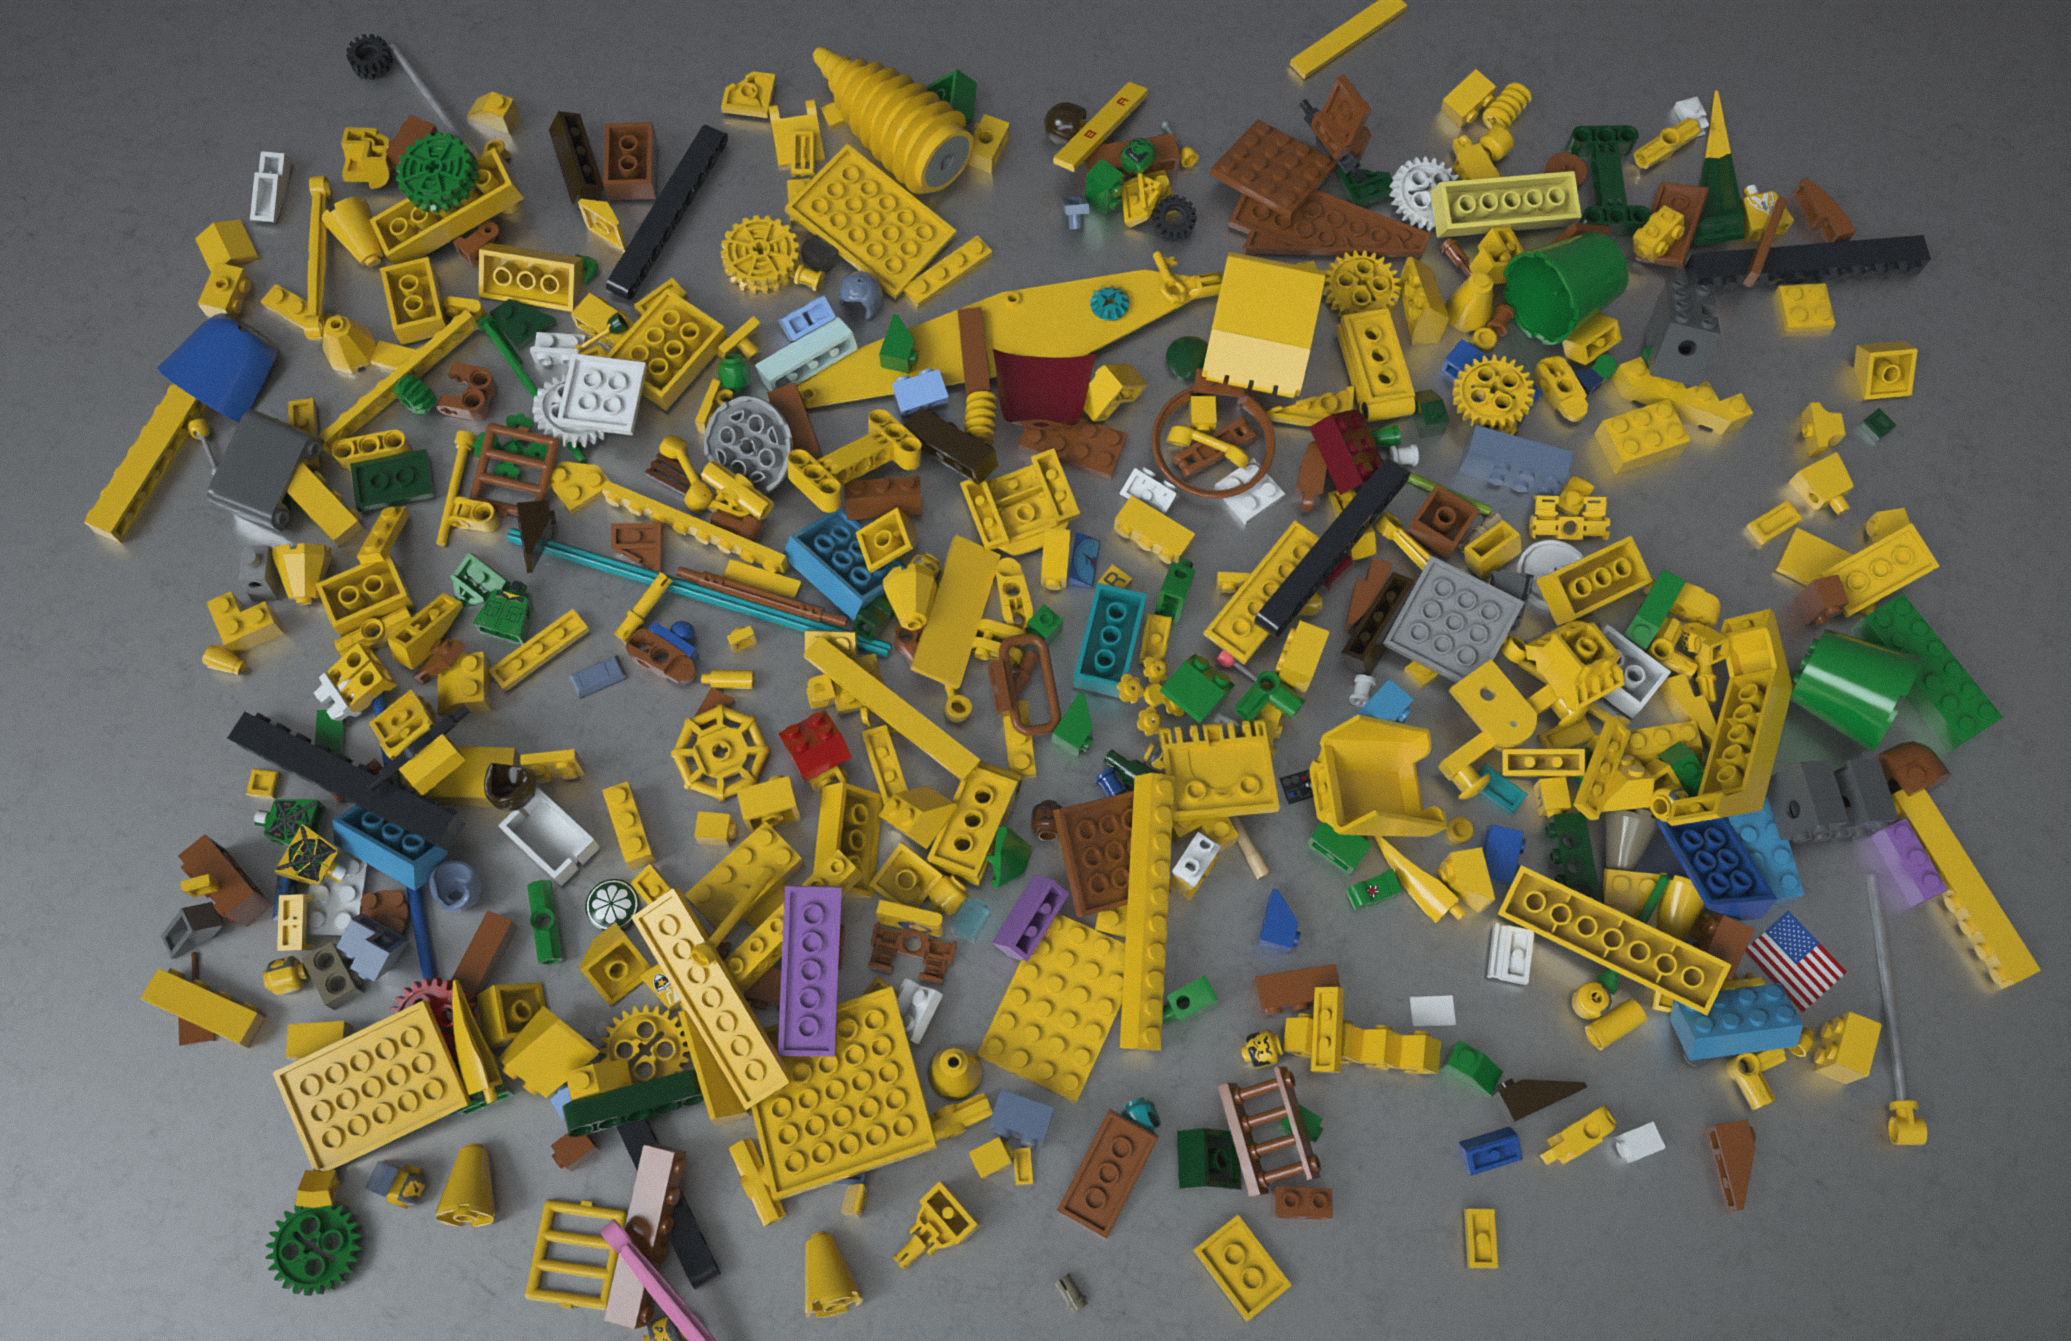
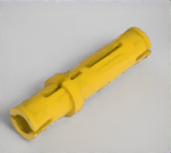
M659 572V575L631 611H627V617L613 634L627 643L639 625L645 623V617L673 581Z

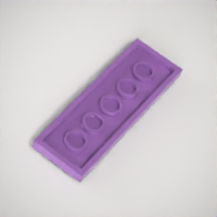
M785 885L778 1032L779 1056H835L841 886Z

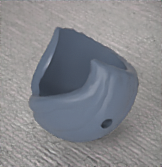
M859 271L848 274L841 280L838 293L841 305L844 304V301L861 302L867 310L866 320L873 317L880 310L883 302V290L879 280L873 274Z
M464 860L446 861L436 866L430 875V890L434 900L445 911L450 913L462 912L475 905L482 894L481 877L478 870L469 862Z

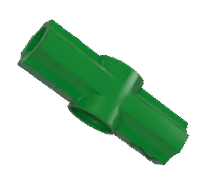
M534 881L528 884L527 888L531 909L530 924L534 930L538 964L552 965L563 961L559 934L560 921L556 913L552 881ZM551 917V922L547 927H539L540 921L543 918Z

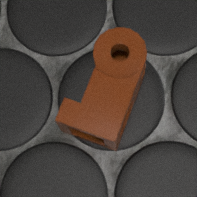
M485 221L468 238L464 239L459 236L453 243L458 254L475 268L479 264V249L489 243L501 245L503 239L498 225L492 221Z

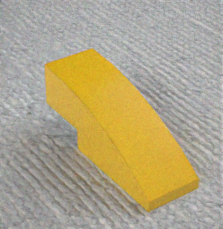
M1686 674L1666 678L1659 687L1666 705L1679 723L1696 720L1702 745L1710 751L1717 725L1705 695L1694 697Z

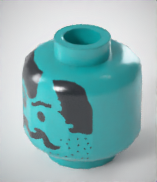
M1141 1097L1123 1105L1124 1110L1121 1112V1115L1154 1133V1130L1161 1126L1160 1117L1152 1101H1145L1144 1097Z

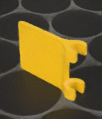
M815 100L805 101L807 115L781 119L778 105L768 106L779 167L791 166V131H815V162L825 161ZM797 137L796 165L801 164V137ZM806 137V163H810V137Z

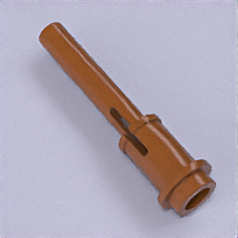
M1448 238L1440 246L1442 254H1446L1457 269L1461 268L1470 277L1472 275L1469 268L1470 263L1468 262L1470 258L1457 245V240ZM1493 292V301H1494V300L1497 298V296H1496V294Z

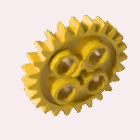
M1354 250L1352 257L1347 252L1344 253L1343 259L1337 256L1335 263L1331 262L1328 270H1326L1322 292L1323 295H1327L1325 302L1332 303L1330 310L1339 309V317L1344 313L1353 314L1386 308L1392 311L1395 304H1397L1398 295L1401 291V287H1399L1401 280L1395 278L1397 270L1390 271L1392 263L1384 265L1385 257L1377 260L1375 259L1376 253L1368 257L1366 250L1363 251L1362 256H1359L1356 250Z
M1484 355L1481 363L1473 359L1472 367L1465 364L1464 372L1459 371L1458 379L1454 380L1453 387L1455 388L1452 391V396H1454L1453 405H1458L1457 413L1464 412V421L1471 418L1472 427L1477 423H1481V427L1489 425L1492 430H1494L1495 425H1499V428L1503 431L1506 423L1510 427H1514L1515 420L1522 422L1523 414H1529V407L1533 405L1535 390L1532 389L1534 381L1529 380L1530 373L1522 374L1523 365L1517 368L1514 367L1516 360L1506 363V356H1503L1501 361H1497L1496 355H1493L1491 361H1488ZM1485 377L1488 378L1489 381H1482L1480 380V378ZM1504 384H1512L1514 387H1506ZM1478 398L1481 399L1482 402H1475L1473 401V399ZM1497 405H1505L1507 408L1502 409L1497 407Z
M647 1004L644 1005L643 1012L640 1013L636 1006H633V1014L630 1016L623 1010L622 1015L624 1019L620 1021L614 1017L613 1022L616 1027L605 1028L610 1037H602L600 1039L603 1043L607 1044L606 1048L599 1049V1053L607 1054V1057L602 1059L600 1063L627 1060L629 1063L639 1054L640 1049L638 1046L640 1044L648 1045L659 1032H663L664 1036L650 1049L652 1055L649 1057L643 1055L630 1068L633 1084L684 1071L679 1065L680 1063H689V1060L683 1057V1053L690 1051L689 1047L683 1046V1043L687 1042L686 1037H681L680 1035L683 1032V1027L676 1028L675 1026L679 1018L675 1017L669 1020V1010L660 1015L659 1006H656L653 1012H649ZM642 1023H649L654 1029L653 1034L649 1038H642L637 1033V1029ZM664 1042L671 1044L673 1047L672 1055L667 1058H662L657 1053L658 1045ZM622 1043H629L633 1047L632 1055L625 1059L619 1057L617 1054L618 1046ZM649 1063L653 1068L651 1076L648 1078L639 1077L636 1073L639 1064Z

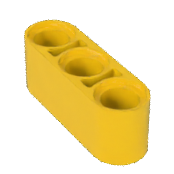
M388 430L337 441L332 447L333 456L345 470H351V463L412 452L409 441L399 430Z

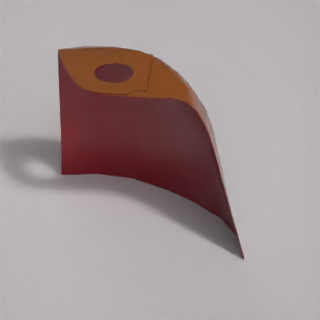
M993 349L1000 406L1003 417L1007 422L1036 430H1055L1078 423L1085 405L1096 354L1070 358L1015 355Z

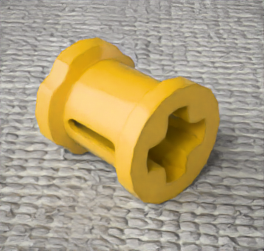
M802 263L796 271L794 283L797 285L804 284L813 288V291L819 292L825 280V272L814 271Z

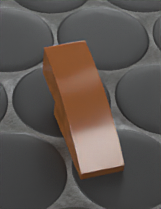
M1807 178L1801 179L1793 194L1811 231L1820 229L1827 243L1849 241L1856 230L1841 207L1819 186Z
M1372 558L1367 570L1366 579L1357 578L1352 590L1343 633L1349 634L1359 625L1386 583L1392 566L1391 562Z

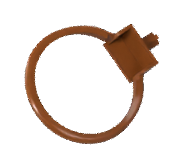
M1197 368L1193 386L1172 397L1159 412L1152 431L1153 454L1163 474L1183 491L1195 496L1211 499L1233 497L1254 487L1269 470L1275 454V432L1271 420L1263 407L1249 396L1244 388L1228 385L1229 375H1225L1223 384L1207 381L1206 377L1202 376L1203 369ZM1197 393L1238 397L1237 404L1241 405V403H1244L1242 408L1249 412L1260 424L1266 439L1265 457L1257 473L1246 483L1225 490L1200 489L1184 482L1178 476L1176 477L1167 467L1160 447L1163 425L1175 410L1190 402L1191 396H1197Z

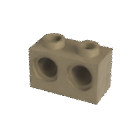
M331 941L301 959L324 1004L335 1010L364 992L360 986L363 983L362 978L357 975L356 971L350 968L348 963L351 959L344 955V951L336 948L337 945ZM334 957L332 966L325 969L324 964L326 960ZM342 980H346L345 988L337 992V984Z

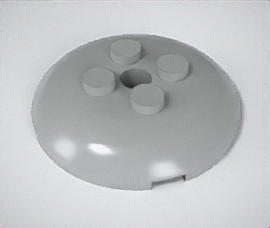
M741 396L723 403L713 413L707 424L704 436V454L708 456L709 462L716 460L735 475L737 473L742 474L763 495L774 490L788 473L787 455L793 450V438L786 419L776 407L758 397Z

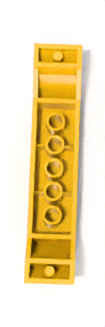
M1771 608L1725 619L1720 633L1729 637L1728 658H1726L1730 676L1698 796L1673 800L1668 818V823L1671 826L1763 810L1793 689L1775 614Z

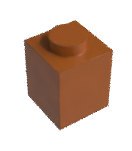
M567 1133L551 1145L555 1152L552 1158L561 1169L566 1167L570 1171L575 1170L600 1151L589 1134L580 1137H569Z

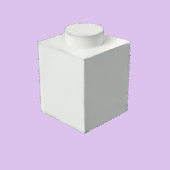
M1654 1121L1616 1136L1617 1150L1620 1156L1626 1159L1627 1163L1666 1148Z

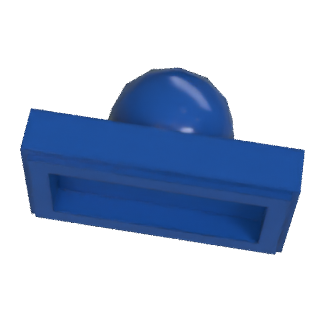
M656 621L651 625V632L684 652L688 658L693 660L694 664L698 661L700 657L697 649L690 645L694 639L695 630L689 622L678 621L671 626L670 631Z

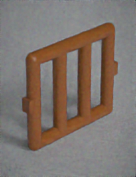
M495 423L488 424L469 499L488 502L495 511H498V514L508 517L510 514L517 516V505L480 497L484 483L536 494L535 501L546 500L560 444L559 439L553 436L530 432L531 429L519 426V429ZM498 434L547 445L548 449L545 460L492 449L495 435ZM490 458L542 470L539 485L486 473Z

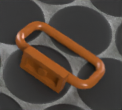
M1021 634L1007 637L1001 642L999 647V660L992 661L988 666L996 716L1003 717L1010 714L1013 728L1024 736L1051 733L1061 721V710L1048 645L1042 637L1036 634ZM1033 644L1039 650L1051 719L1046 724L1027 726L1021 720L1009 657V649L1012 646Z

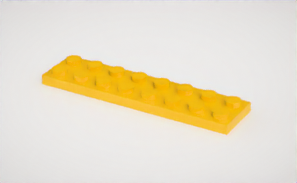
M679 887L673 888L633 915L631 918L745 1110L793 1081L794 1079L718 952L716 951V958L707 968L697 965L691 959V951L697 944L708 941L709 937Z

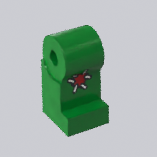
M1390 869L1381 875L1352 885L1345 891L1354 911L1396 898L1402 892V889L1393 869Z

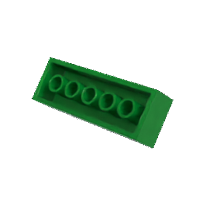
M1903 593L1863 617L1851 628L1859 639L1913 654L1924 659L1906 698L1949 752L2003 718Z

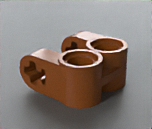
M453 363L448 377L457 383L468 385V388L460 397L441 395L437 404V410L448 416L474 422L485 420L490 414V400L498 391V386L492 373L485 367Z

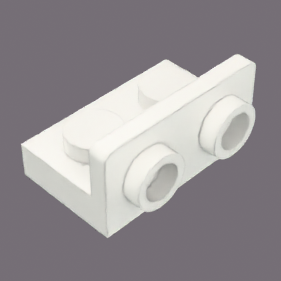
M537 332L535 346L530 348V353L535 363L541 365L562 364L569 367L572 354L581 353L579 349H574L575 345L583 344L587 341L586 335Z
M1145 467L1142 470L1134 468L1120 494L1127 499L1132 495L1166 516L1175 499H1178L1181 495L1176 492L1177 486L1167 480H1164L1163 483L1154 479L1156 474Z
M906 978L897 993V998L909 1042L919 1044L943 994L937 990L920 986L911 979Z

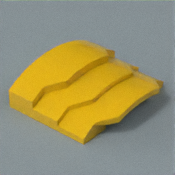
M1054 448L1031 456L1032 465L989 481L985 479L980 485L971 480L960 482L985 550L998 548L1014 557L1043 548L1044 528L1066 529L1070 521L1080 516V511Z

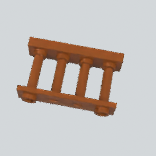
M1275 1067L1273 1069L1276 1078L1243 1089L1238 1087L1237 1083H1225L1218 1086L1250 1197L1268 1194L1269 1183L1304 1172L1307 1180L1321 1178L1319 1173L1321 1171L1320 1160L1313 1153L1294 1091L1296 1086L1293 1073L1290 1070L1288 1071V1067ZM1280 1089L1284 1106L1252 1116L1246 1114L1243 1105L1246 1099ZM1288 1116L1293 1133L1259 1144L1254 1142L1251 1133L1253 1127ZM1297 1145L1301 1158L1300 1162L1267 1172L1262 1170L1259 1160L1261 1155Z

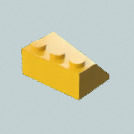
M1407 257L1400 276L1399 287H1401L1400 295L1410 345L1439 343L1442 334L1446 332L1449 316L1437 286V279L1434 277L1431 267L1413 257Z

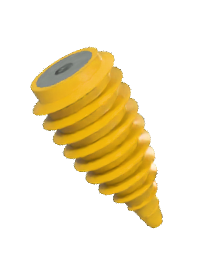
M826 47L815 49L813 52L814 62L822 71L824 78L828 79L829 89L834 94L835 105L841 110L843 120L850 125L852 133L860 139L862 145L867 150L871 151L874 158L882 162L884 168L893 173L900 183L906 184L909 191L915 194L937 192L950 185L961 174L971 157L974 146L973 137L966 130V119L962 112L953 111V107L949 102L941 101L938 94L928 92L923 84L914 83L910 76L900 75L895 68H884L881 62L868 63L864 58L853 61L850 56L843 57Z

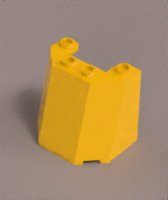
M1356 715L1322 735L1319 743L1322 747L1317 761L1312 760L1309 768L1317 819L1329 824L1334 828L1335 832L1341 835L1430 837L1448 828L1446 816L1442 808L1432 806L1424 810L1415 763L1426 758L1430 753L1431 738L1429 729L1364 715Z

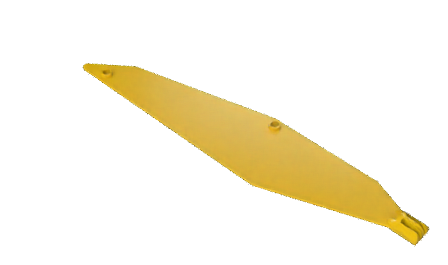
M1138 270L1001 292L960 309L982 307L990 379L997 378L993 349L1005 353L1033 357L1070 358L1086 356L1194 299L1219 296L1223 278L1221 271L1193 276L1172 274L1186 288L1187 294L1183 303L1172 304L1161 293L1163 278L1160 272ZM1113 285L1115 289L1119 290L1122 288L1123 293L1128 295L1129 308L1126 314L1117 320H1103L1092 312L1090 300L1094 291H1099L1102 286L1110 288ZM1176 286L1167 288L1170 294L1180 293ZM1114 298L1109 301L1105 299V306L1109 303L1114 305ZM958 310L908 329L915 340L916 351L919 352L916 365H912L909 374L881 368L879 353L885 338L858 348L856 351L798 384L797 387L806 409L893 395L892 384L896 383V379L903 376H910V378L919 376V372L929 368H933L934 371L940 370L945 386L965 383Z

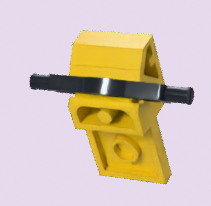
M410 689L369 722V725L380 740V746L392 761L379 770L378 774L370 781L366 782V786L374 792L384 782L389 781L401 772L420 794L424 795L430 789H433L442 779L466 761L447 733L471 713L470 710L463 704L451 715H447L437 723L419 697Z

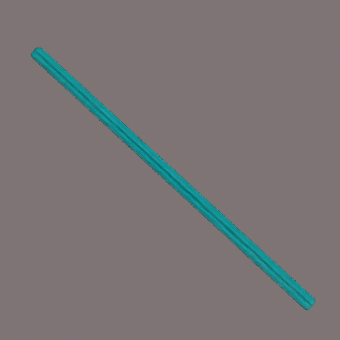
M510 528L507 534L508 541L522 546L519 529ZM552 539L549 540L543 551L546 554L651 585L659 575L657 571ZM664 574L673 581L667 588L668 591L802 632L806 630L851 631ZM858 634V649L884 657L889 656L892 649L890 642L877 638L869 642Z

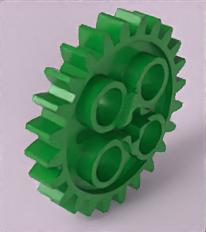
M333 1201L332 1205L316 1208H304L303 1206L294 1205V1214L289 1211L284 1212L287 1219L285 1222L275 1221L280 1229L278 1232H269L275 1238V1241L266 1244V1247L273 1249V1253L265 1258L274 1260L275 1263L268 1270L273 1272L279 1271L274 1280L280 1282L285 1279L282 1286L283 1289H290L293 1286V1293L300 1294L304 1288V1295L311 1296L315 1289L316 1294L323 1295L325 1286L328 1290L334 1291L335 1281L345 1283L346 1280L343 1274L345 1272L352 1274L355 1272L350 1264L351 1262L357 1263L361 1261L354 1255L355 1252L364 1249V1247L356 1245V1241L364 1238V1235L355 1234V1231L361 1224L356 1222L350 1223L355 1214H345L346 1206L340 1205L336 1208V1201ZM313 1219H316L318 1223L317 1229L312 1234H309L308 1224ZM299 1232L306 1240L316 1242V1246L334 1256L335 1261L331 1262L322 1253L313 1252L314 1248L296 1238L295 1233ZM338 1234L340 1236V1244L333 1250L330 1246V1241ZM297 1244L299 1246V1254L295 1259H291L289 1255L290 1250ZM320 1260L322 1262V1269L319 1274L314 1275L312 1271L313 1264Z

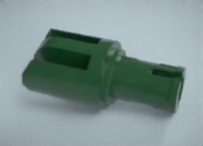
M1113 749L1107 753L1103 761L1104 764L1113 767L1122 774V781L1134 788L1135 776L1155 773L1153 769L1139 760L1129 761Z

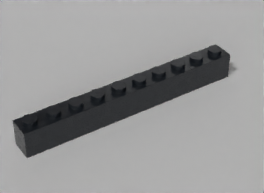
M1924 235L1770 247L1761 274L1751 287L1743 285V281L1755 249L1691 254L1684 268L1689 285H1704L1711 290L1722 288L1730 290L1735 287L1754 288L1758 285L1777 286L1783 283L1801 284L1807 281L1824 282L1831 279L1847 280L1855 277L1871 278L1879 275L1890 277L1903 273L1913 275L1921 272L1931 258Z
M244 711L227 737L228 740L240 748L449 852L466 824L458 818L459 812L446 805L441 809L436 806L438 802L426 795L419 798L415 796V790L404 784L400 788L393 785L395 783L393 779L384 782L372 792L365 783L375 776L373 775L374 770L361 763L356 767L352 765L353 760L341 753H338L336 757L331 754L333 750L319 742L314 746L310 744L312 741L310 738L301 733H297L294 736L290 734L291 729L278 722L275 726L269 724L271 719L258 712L253 716Z

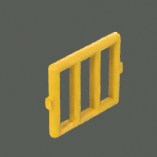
M552 1199L546 1200L527 1282L526 1298L558 1303L560 1307L573 1309V1306L606 1310L619 1254L610 1247L602 1236L551 1229L554 1212L610 1220L615 1219L625 1229L628 1212L624 1209L595 1206L594 1202L581 1200V1203ZM548 1241L609 1249L607 1266L600 1267L544 1259ZM549 1271L604 1279L601 1296L596 1297L539 1289L541 1272Z

